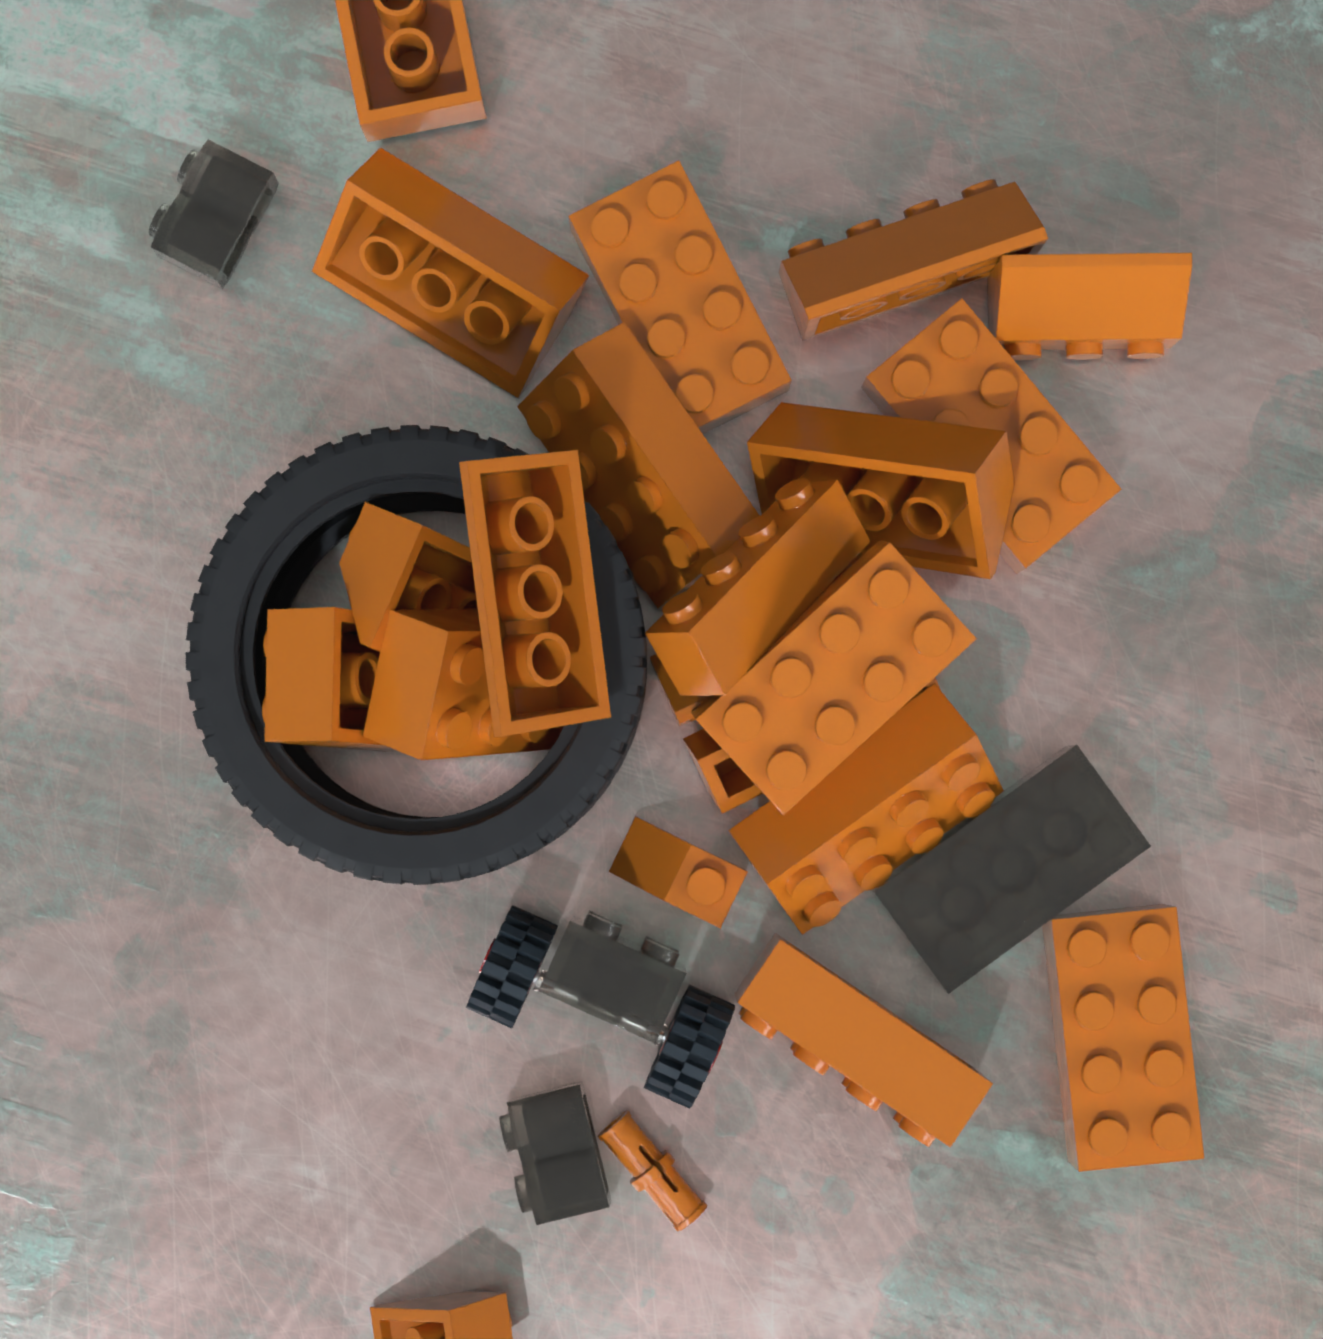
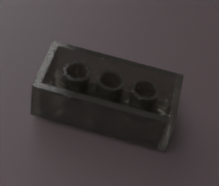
M1077 744L1068 745L995 797L993 803L976 817L966 818L945 833L936 846L928 852L913 856L894 870L885 883L869 891L940 989L949 994L1150 848L1151 845Z

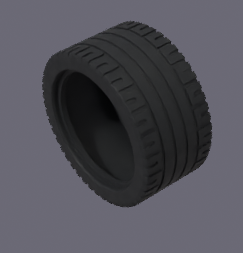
M400 425V429L391 430L388 426L371 429V434L363 436L359 432L342 437L343 442L337 444L328 442L314 449V454L308 457L304 455L298 457L288 464L289 469L282 474L277 471L264 482L266 487L259 493L254 491L243 503L246 507L239 515L235 513L225 526L228 531L223 539L218 538L209 554L213 555L209 566L204 564L198 582L202 584L199 594L194 593L190 608V611L194 612L193 620L188 622L186 640L190 641V652H185L186 670L190 671L191 681L187 682L189 699L195 702L196 710L193 711V716L197 729L203 731L205 739L202 742L209 757H214L218 764L215 767L217 773L224 783H228L233 789L231 794L242 807H248L253 812L251 817L263 828L271 830L276 839L286 846L299 848L298 853L312 861H318L325 864V867L340 873L351 872L353 877L400 885L404 883H413V885L448 883L490 873L535 853L574 826L604 794L626 758L640 721L647 682L645 626L634 579L611 531L591 504L584 501L611 718L564 726L555 744L528 776L499 797L474 809L442 817H420L391 812L371 805L336 784L318 767L303 745L265 742L262 704L266 696V656L263 642L267 631V610L291 608L295 596L312 569L331 549L350 535L365 502L397 515L418 511H446L466 514L459 462L530 454L518 448L515 450L507 446L505 442L489 437L488 440L482 439L476 432L463 429L457 432L450 430L449 427L430 425V429H421L419 425Z

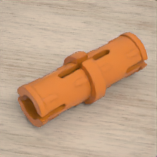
M627 1110L612 1120L597 1137L607 1145L633 1176L630 1184L637 1192L644 1190L671 1221L674 1229L677 1232L681 1231L693 1223L705 1211L708 1205L698 1197L672 1166L675 1158L668 1150L661 1152Z

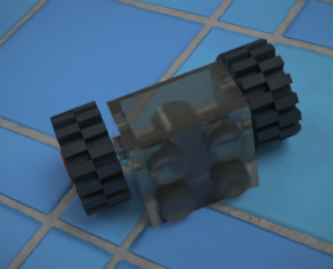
M512 905L497 938L493 939L479 970L480 975L466 1008L512 1029L534 983V991L544 993L644 1038L654 1045H660L644 1088L690 1109L716 1061L726 1030L731 1022L735 1005L689 985L672 1022L667 1027L668 1025L664 1023L687 974L686 965L677 962L680 950L649 936H645L642 945L620 936L622 924L591 910L587 913L585 920L575 915L571 918L548 971L542 969L541 972H538L558 925Z

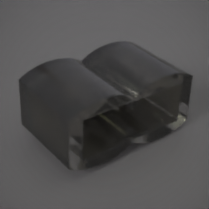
M208 139L199 152L193 149L184 159L177 177V182L182 184L180 193L171 205L163 203L159 207L150 224L149 236L154 238L151 248L158 257L223 290L238 266L251 235L258 227L271 203L279 182L274 172Z
M580 1081L510 1099L507 1102L509 1114L499 1116L507 1152L518 1150L524 1174L514 1177L516 1194L522 1213L533 1211L536 1225L609 1208L612 1203L583 1082Z

